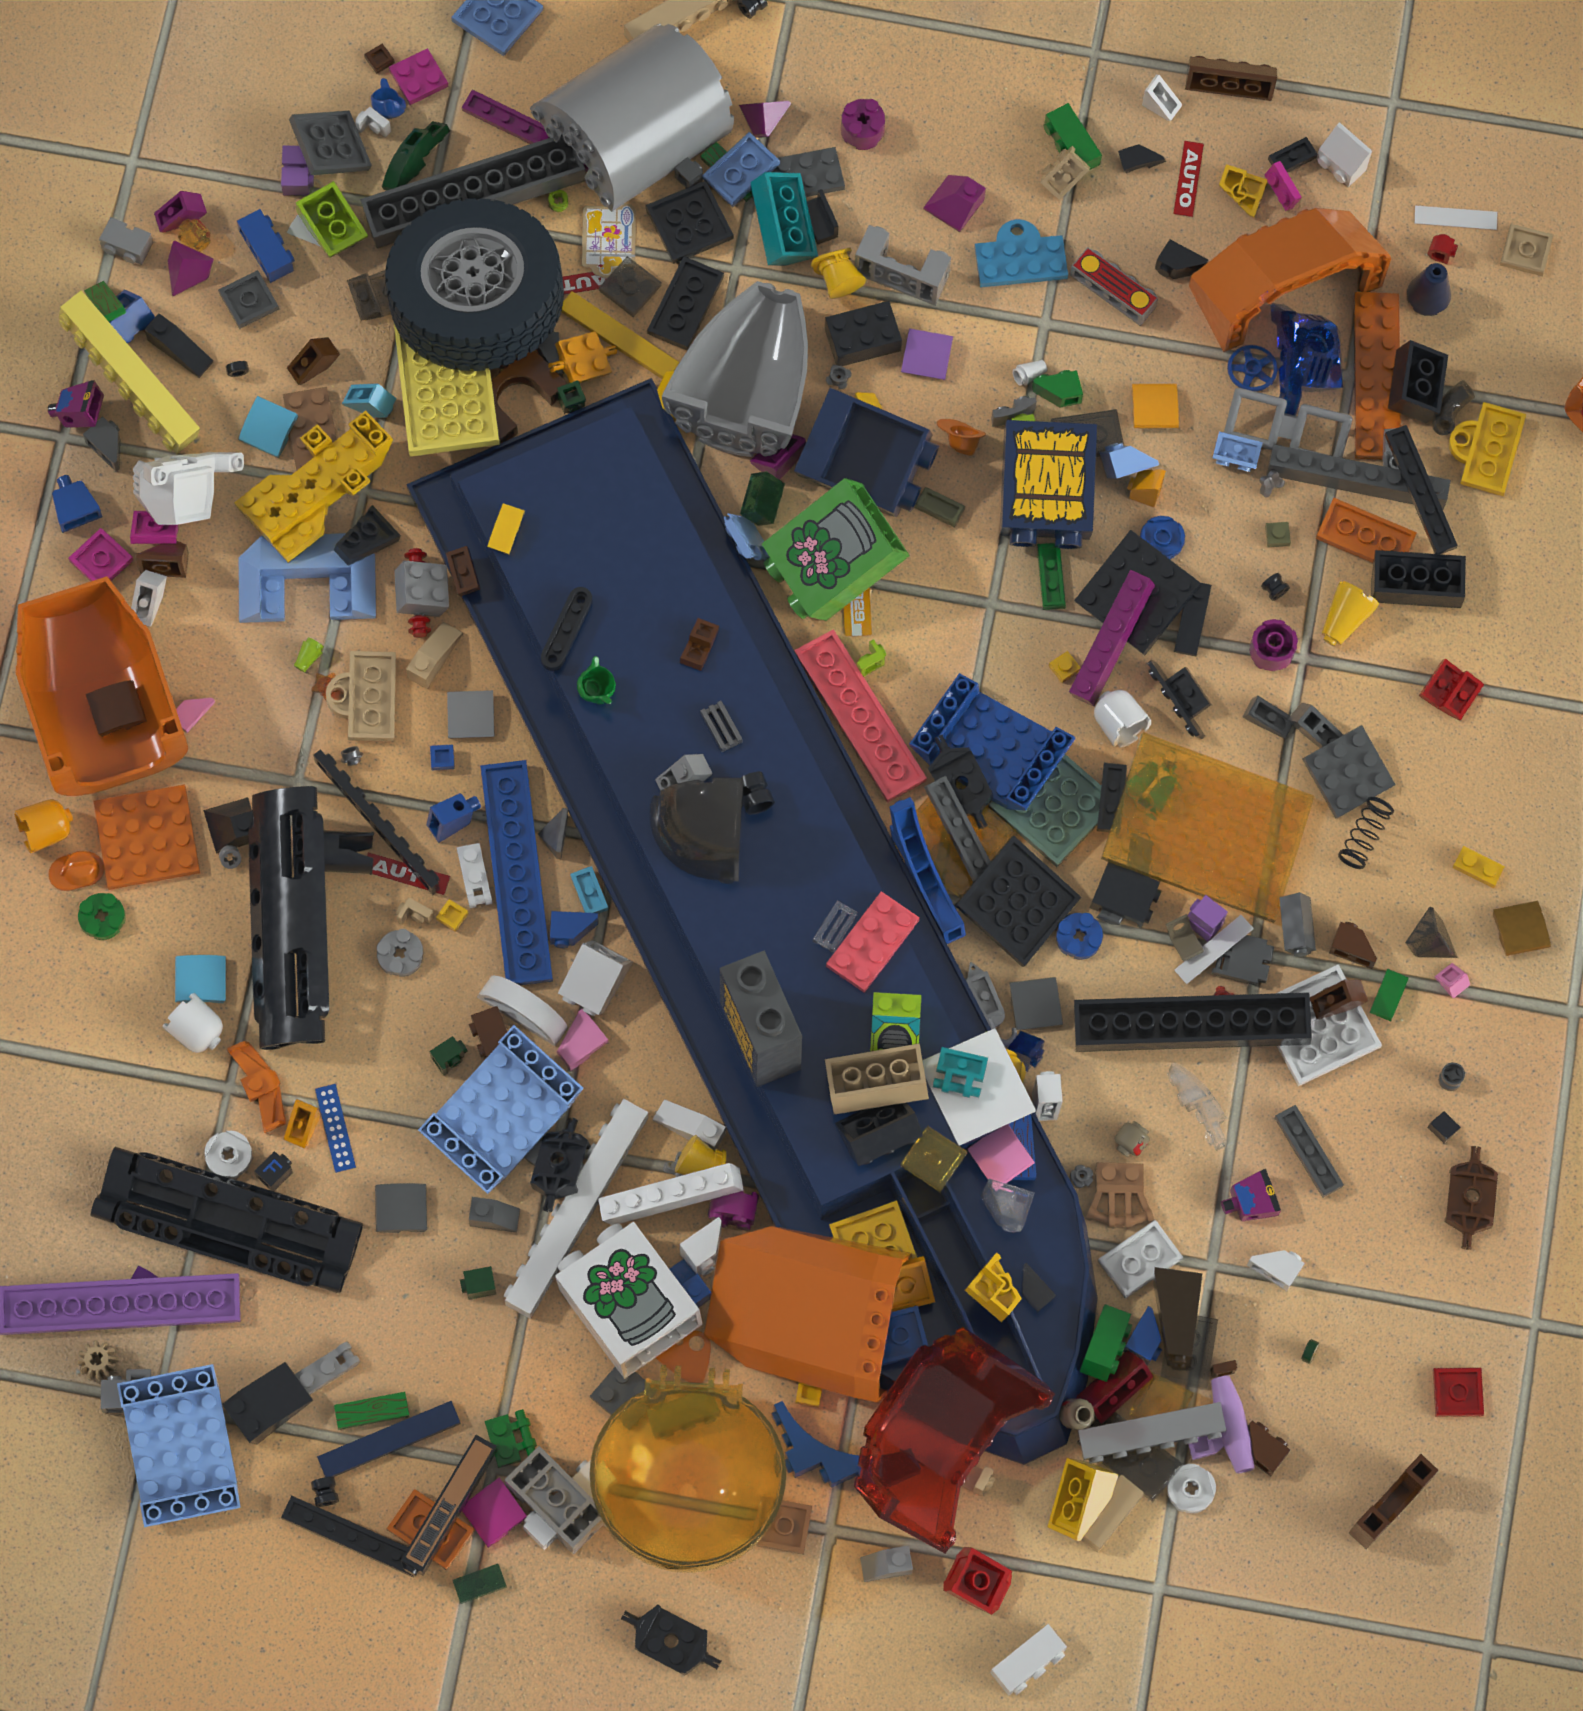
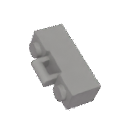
M127 1369L126 1380H122L121 1376H109L107 1380H101L102 1412L124 1413L123 1407H121L117 1383L151 1377V1369Z

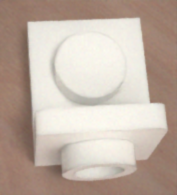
M371 107L366 111L360 112L356 118L355 123L359 133H362L368 125L375 134L380 133L385 138L391 132L390 122Z

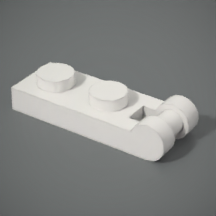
M480 843L457 847L469 908H476V905L484 903L485 905L493 904ZM475 891H483L482 895L474 896Z

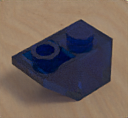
M1020 1031L1007 1049L1017 1054V1058L1021 1062L1023 1061L1028 1072L1032 1066L1036 1068L1042 1061V1055L1045 1052L1043 1049L1045 1041Z

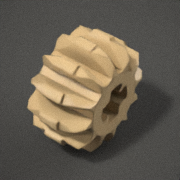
M95 1340L93 1343L94 1347L92 1348L88 1343L85 1344L87 1352L79 1351L78 1354L83 1359H79L77 1365L83 1366L80 1369V1373L82 1375L87 1374L88 1380L91 1381L96 1375L97 1381L101 1382L103 1374L108 1378L110 1376L109 1370H117L113 1363L118 1362L119 1359L117 1356H113L116 1352L114 1347L108 1349L107 1342L102 1343L100 1347L98 1340ZM96 1357L101 1359L102 1363L100 1365L95 1363L94 1359Z

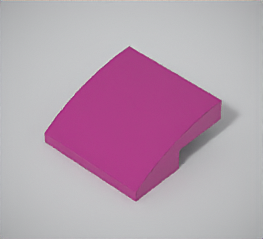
M500 1477L472 1497L462 1510L488 1548L506 1536L508 1531L523 1522L527 1517Z

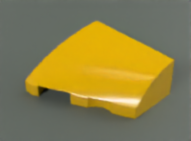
M1226 164L1219 186L1250 217L1255 218L1268 182L1267 179Z
M996 1252L965 1291L1002 1322L1020 1302L1021 1297L1017 1289L1013 1287L1009 1273L1004 1272L999 1262L1001 1257Z

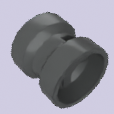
M1454 1062L1446 1064L1439 1075L1438 1081L1440 1086L1447 1091L1459 1088L1465 1078L1464 1068Z

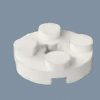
M230 1130L220 1134L217 1133L206 1144L204 1151L205 1161L213 1173L236 1179L249 1168L252 1162V1148L247 1138L239 1132ZM232 1149L234 1157L225 1160V1156L222 1154L223 1151L228 1152Z
M1185 1464L1177 1468L1170 1476L1167 1485V1494L1171 1503L1178 1511L1186 1513H1198L1205 1510L1212 1503L1216 1492V1484L1212 1474L1196 1464ZM1189 1482H1192L1193 1486L1198 1487L1194 1495L1185 1491Z

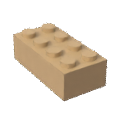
M920 1044L825 1059L834 1114L929 1099Z

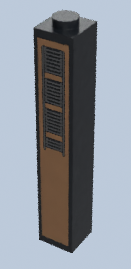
M475 1435L401 1559L402 1564L405 1566L403 1569L413 1576H416L417 1573L424 1576L497 1453L496 1445Z

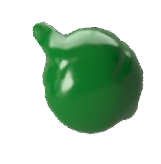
M594 656L591 665L582 672L577 680L578 694L583 700L598 705L612 703L610 697L613 695L616 686L614 676L607 668L600 666L599 658Z

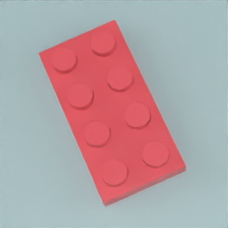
M881 891L828 960L826 967L865 993L919 922L920 917Z

